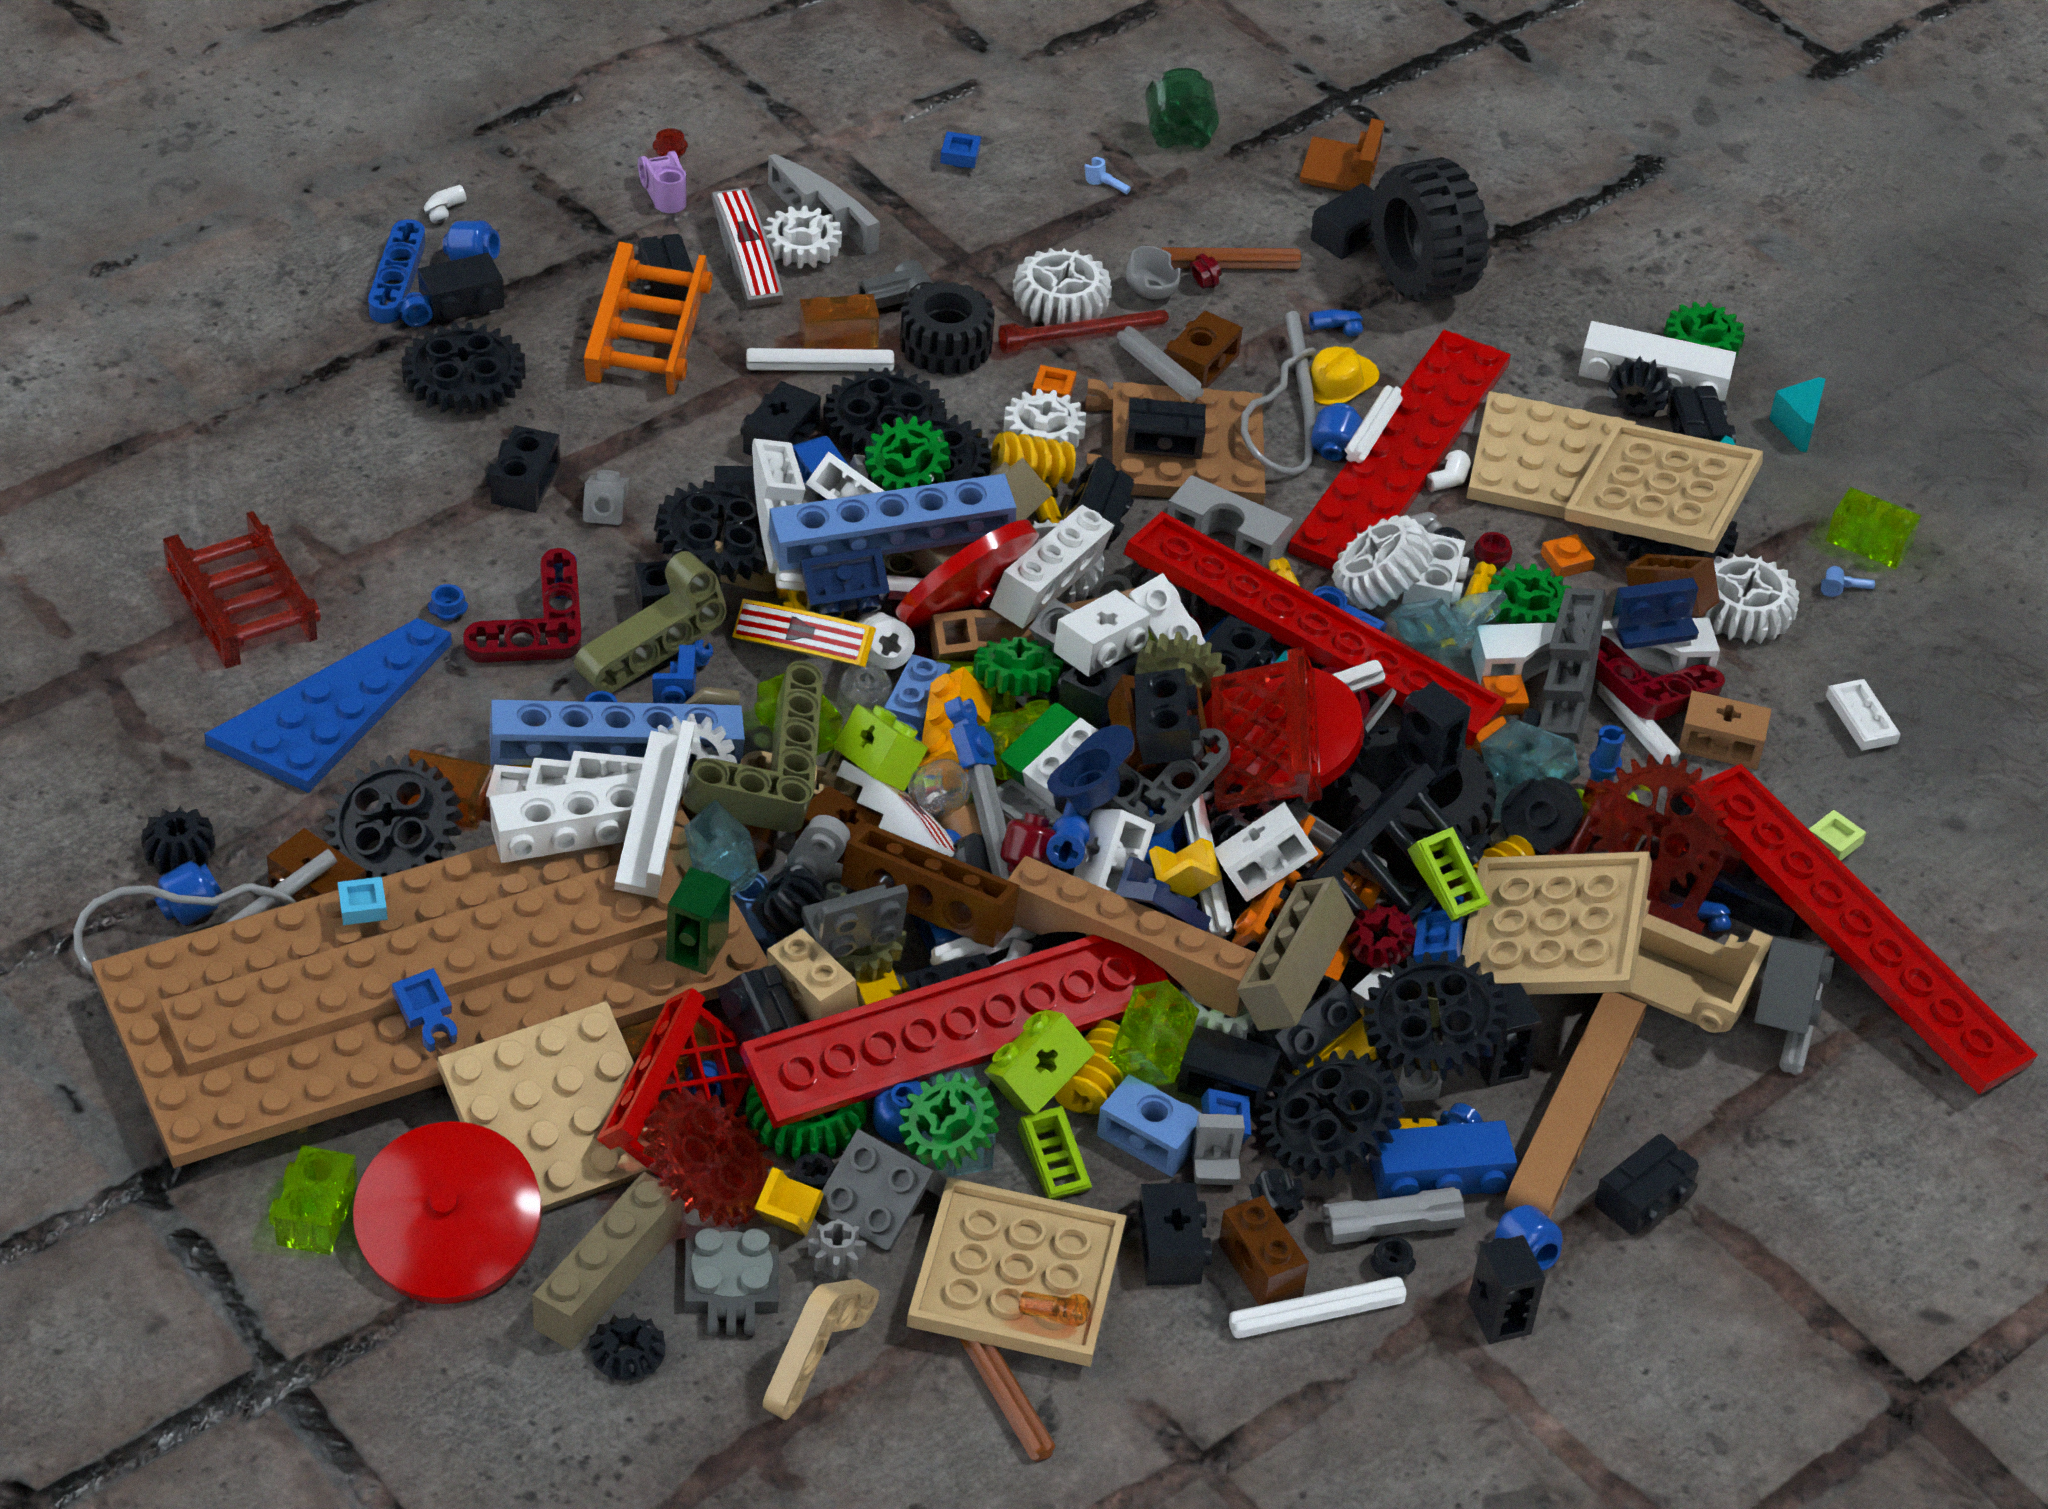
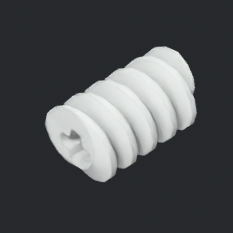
M879 611L865 613L854 621L876 628L867 662L882 669H896L904 665L911 658L915 648V638L911 629L904 622ZM881 636L885 638L883 644L879 643Z

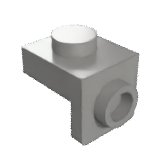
M599 470L596 472V475H590L585 482L583 520L591 523L620 525L623 521L624 500L629 493V478H621L619 472L612 470Z
M1198 1114L1191 1149L1194 1178L1197 1184L1238 1185L1240 1183L1239 1155L1245 1130L1243 1115Z

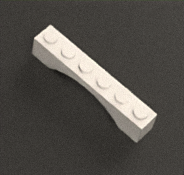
M1692 618L1699 630L1696 640L1634 649H1624L1610 621H1603L1601 635L1612 640L1640 667L1661 675L1699 664L1716 668L1720 653L1709 618ZM1556 623L1477 625L1471 656L1479 685H1481L1482 676L1521 674L1523 682H1525L1532 676L1549 669L1552 660L1549 646Z

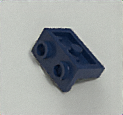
M881 547L801 559L800 568L808 602L806 611L839 617L843 611L855 609L858 610V613L875 612L882 608L881 605L887 603L890 590Z
M1693 577L1618 588L1610 623L1624 649L1690 641L1698 638L1699 630L1692 619V613L1699 588Z
M1136 857L1128 858L1116 894L1207 932L1211 917L1196 908L1198 903L1195 900L1170 891L1171 886L1157 880L1154 869L1149 864Z

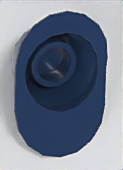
M1112 725L1090 735L1064 763L1051 773L1047 781L1048 790L1054 796L1066 797L1076 812L1082 816L1088 815L1097 807L1112 800L1120 789L1118 767L1125 761L1133 748V732L1126 726Z

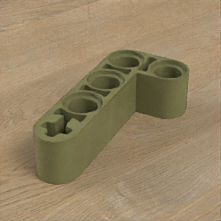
M682 551L674 555L667 563L665 576L671 593L579 650L574 660V667L597 691L612 693L679 652V645H690L721 625L727 610L718 578L694 554Z

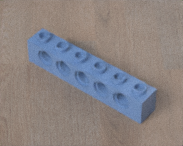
M998 474L769 508V537L779 571L800 568L801 559L881 547L882 555L974 542L986 534L1016 521L1017 507L1006 475Z
M491 700L489 727L490 765H532L534 758L571 761L574 751L644 757L651 730L659 732L657 728L659 725L669 730L673 728L672 717L676 716L682 724V720L687 721L689 714H694L697 724H701L706 717L711 718L712 730L722 726L726 732L723 740L731 739L735 748L727 754L735 756L737 764H740L745 742L742 706ZM700 736V742L705 748H713V751H717L716 747L709 740ZM690 754L688 766H692L693 760L697 759L696 754Z

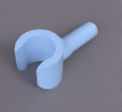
M1093 157L1092 166L1085 164V177L1089 184L1099 185L1105 183L1126 195L1130 192V186L1114 178L1111 174L1106 173V165L1103 158Z

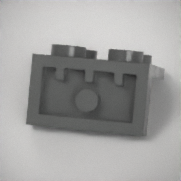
M883 884L802 907L801 917L808 934L831 956L844 957L855 949L872 944L878 946L886 945L897 937L902 936L909 892L905 884L888 889Z
M857 1129L822 1190L824 1196L817 1212L833 1221L840 1219L852 1227H860L859 1235L886 1251H891L925 1190L939 1197L947 1180L934 1170Z

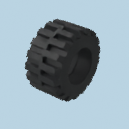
M938 281L933 285L924 284L920 286V290H912L909 293V297H905L903 307L901 308V352L905 353V358L908 362H914L915 367L919 369L925 368L929 373L933 374L938 372L943 373V375H952V373L960 375L967 373L968 369L976 370L980 367V363H985L989 359V354L992 352L995 310L992 308L991 300L985 298V294L980 290H973V287L966 284L963 286L959 285V282L952 281L951 283Z

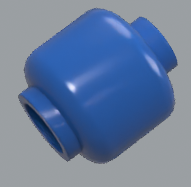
M484 220L456 221L449 228L448 234H445L443 238V250L449 256L450 261L488 252L494 260L500 253L499 234Z
M1333 403L1321 409L1315 418L1311 434L1312 446L1326 460L1340 461L1341 459H1346L1348 454L1345 452V448L1363 419L1353 407L1344 403Z
M192 861L182 864L158 880V888L177 895L213 898L223 893L206 864L199 867ZM160 897L154 898L167 921L176 917L178 922L184 926L192 925L219 907V904L216 906L171 902Z
M915 1080L897 1084L893 1088L875 1096L871 1115L872 1121L879 1135L886 1140L899 1144L904 1143L905 1140L899 1131V1126L905 1122L899 1113L901 1109L912 1108L907 1098L909 1093L918 1096L923 1093L919 1081Z
M1523 1205L1515 1207L1501 1217L1494 1239H1507L1524 1235L1542 1271L1547 1270L1557 1262L1562 1250V1232L1541 1210L1535 1206Z

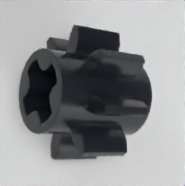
M1282 1169L1266 1170L1256 1177L1255 1184L1249 1185L1251 1195L1247 1197L1248 1201L1264 1195L1284 1225L1292 1222L1298 1216V1212L1304 1209L1301 1200L1306 1195L1301 1179L1291 1180L1289 1171Z

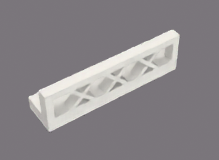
M682 720L679 736L652 730L650 732L615 879V890L658 898L692 750L694 722Z

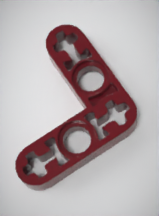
M554 548L545 552L541 558L540 575L543 618L492 620L472 623L465 629L463 634V648L469 659L480 663L566 659L578 653L581 648V618L577 562L575 556L570 551L564 548ZM556 563L562 564L563 583H555L554 564ZM556 596H565L572 601V605L566 610H556L552 608L549 602ZM523 632L530 634L534 641L528 647H517L511 642L512 637L517 633ZM541 633H545L546 645H541ZM559 633H567L568 643H560ZM499 635H504V647H499ZM477 637H485L486 647H478Z
M1601 635L1595 678L1637 716L1647 720H1659L1687 711L1692 690L1715 696L1720 695L1726 680L1718 669L1709 665L1699 664L1652 678L1612 640Z

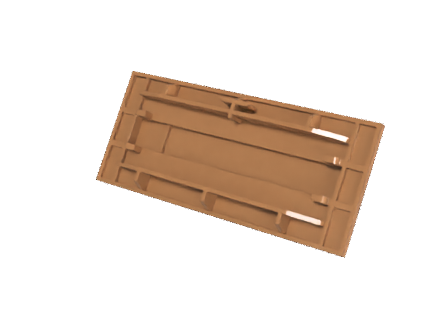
M679 804L658 898L614 889L624 842L501 863L497 846L493 844L382 877L388 920L343 925L339 892L336 890L91 962L93 976L172 1166L176 1168L294 1130L301 1134L307 1132L310 1125L444 1084L437 1066L438 1057L605 1001L608 1002L619 1029L632 1024H636L637 1028L645 1026L648 1019L660 1015L668 999L692 987L706 998L704 1002L719 998L717 989L744 972L767 967L768 959L730 894L728 939L707 975L666 960L668 903L688 869L693 867L720 876ZM434 968L452 1004V1013L445 1015V1017L450 1018L457 1027V1042L452 1044L446 1033L435 1032L432 1035L435 1040V1051L429 1052L422 1042L423 1026L419 1025L409 1029L392 993V983Z

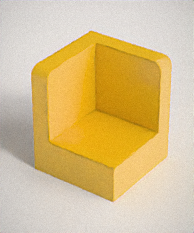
M1200 838L1176 854L1159 846H1154L1149 850L1156 879L1171 886L1170 891L1191 898L1222 879L1213 844L1204 838Z
M773 1167L755 1206V1210L764 1221L806 1237L824 1194L821 1190L787 1178L782 1170Z

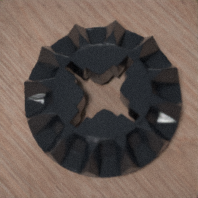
M634 1312L629 1318L621 1319L614 1314L607 1324H598L593 1338H590V1357L594 1366L604 1375L616 1380L631 1381L644 1378L653 1373L661 1365L665 1357L666 1345L663 1331L655 1327L652 1318L645 1321L640 1320ZM636 1338V1349L628 1346L624 1350L619 1351V1340L627 1343L631 1339Z

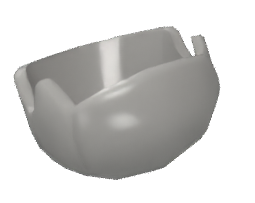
M1140 246L1132 250L1125 275L1128 285L1135 293L1149 300H1162L1177 291L1181 269H1173L1169 252L1154 246Z

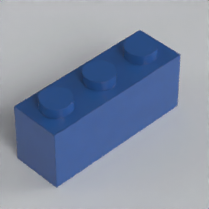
M1505 1120L1389 1130L1394 1142H1380L1378 1145L1382 1152L1380 1157L1369 1153L1368 1160L1379 1199L1415 1195L1421 1191L1450 1187L1459 1189L1461 1195L1476 1193L1495 1194L1501 1191H1508L1518 1163Z

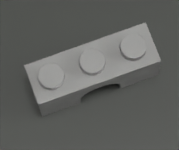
M1191 475L1169 500L1168 515L1201 533H1205V535L1214 532L1232 534L1236 537L1234 551L1269 569L1268 563L1271 559L1277 560L1281 558L1289 548L1293 526L1292 518Z

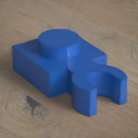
M957 697L944 703L946 714L954 724V728L949 731L961 768L970 770L977 764L990 765L991 768L996 766L993 740L986 731L985 726H978L976 720L977 709L973 700L967 699L962 702L961 697Z
M434 968L392 983V993L409 1029L419 1025L423 1026L422 1042L427 1051H435V1040L432 1036L435 1032L446 1033L452 1044L457 1042V1027L450 1018L445 1017V1015L452 1013V1004Z

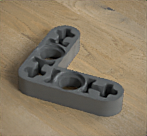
M1215 728L1200 730L1201 740L1193 741L1194 758L1171 761L1154 782H1151L1123 762L1118 767L1120 781L1129 780L1136 785L1135 790L1126 797L1115 796L1107 803L1115 809H1122L1154 823L1153 833L1167 831L1179 820L1229 762L1231 751L1227 736ZM1217 744L1219 752L1217 754L1209 752L1204 757L1203 747L1206 745L1212 748ZM1200 762H1202L1204 771H1202L1198 766ZM1182 772H1188L1195 776L1193 785L1186 789L1174 787L1172 780L1177 774ZM1145 796L1146 803L1154 809H1159L1163 805L1165 814L1162 816L1154 814L1150 818L1147 806L1141 802L1143 797Z

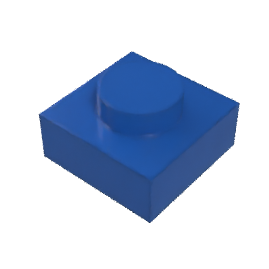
M947 131L941 150L940 163L959 168L975 169L981 149L982 136Z
M1208 1088L1201 1097L1202 1114L1243 1115L1245 1130L1242 1143L1244 1144L1251 1136L1249 1097Z

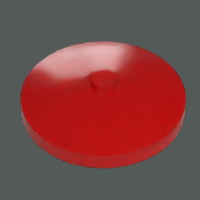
M1026 519L1014 521L986 534L950 557L921 580L900 602L896 609V615L910 629H915L928 625L934 614L963 611L973 604L976 608L983 606L994 597V590L998 587L1004 571L1037 543L1039 534L1030 521Z
M1279 665L1246 673L1219 689L1203 708L1207 728H1215L1222 731L1227 736L1229 742L1230 760L1214 779L1216 783H1219L1229 791L1240 783L1247 792L1256 785L1258 795L1264 797L1271 794V800H1284L1307 795L1339 778L1355 761L1363 744L1364 722L1357 697L1343 681L1328 672L1312 667ZM1217 744L1211 748V751L1215 754L1219 752Z
M455 1121L437 1122L415 1128L402 1134L384 1147L364 1172L356 1191L353 1207L355 1235L361 1252L372 1271L381 1281L396 1292L411 1299L433 1304H452L473 1300L494 1291L506 1283L517 1273L530 1256L539 1236L542 1221V1200L535 1174L523 1153L507 1138L489 1128L473 1123Z

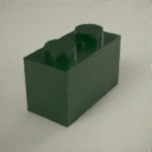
M693 867L688 869L668 903L667 961L707 975L728 939L731 881L723 879L714 873L704 872Z

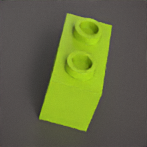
M856 704L833 748L873 778L901 791L906 790L928 750L926 745L915 738L918 731L906 723L897 720V716L879 705H875L873 710H870L859 704Z
M1047 1009L1033 1014L1024 1023V1031L1013 1042L999 1048L992 1057L993 1063L984 1071L1016 1110L1036 1115L1096 1053L1064 1013Z

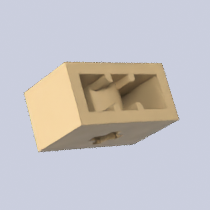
M803 928L767 949L768 966L776 965L783 980V985L787 988L796 1010L808 1022L858 1007L856 979Z

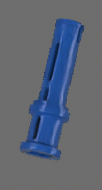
M1068 800L1063 815L1056 819L1052 826L1056 833L1048 841L1046 854L1051 863L1063 869L1075 868L1081 864L1085 856V846L1090 838V828L1087 824L1089 814L1085 816L1080 815Z

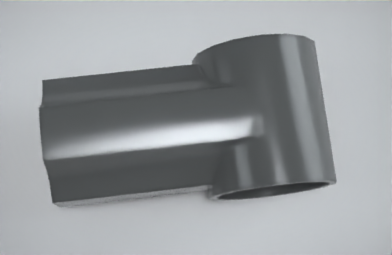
M907 260L898 265L893 273L858 282V294L862 308L865 312L902 304L905 297H909V293L912 290H920L921 285H933L934 283L918 261Z

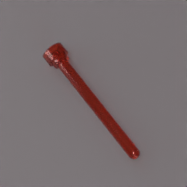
M1155 310L1027 329L1023 325L1018 326L1017 323L1002 324L998 329V340L1001 351L1004 354L1017 353L1022 348H1026L1028 343L1124 330L1127 326L1140 328L1165 324L1169 320V314L1165 310Z

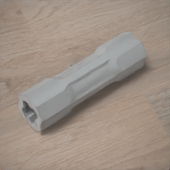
M1450 1187L1421 1191L1418 1194L1323 1204V1231L1327 1243L1331 1242L1333 1245L1363 1241L1375 1236L1463 1227L1465 1221L1464 1201L1460 1190Z

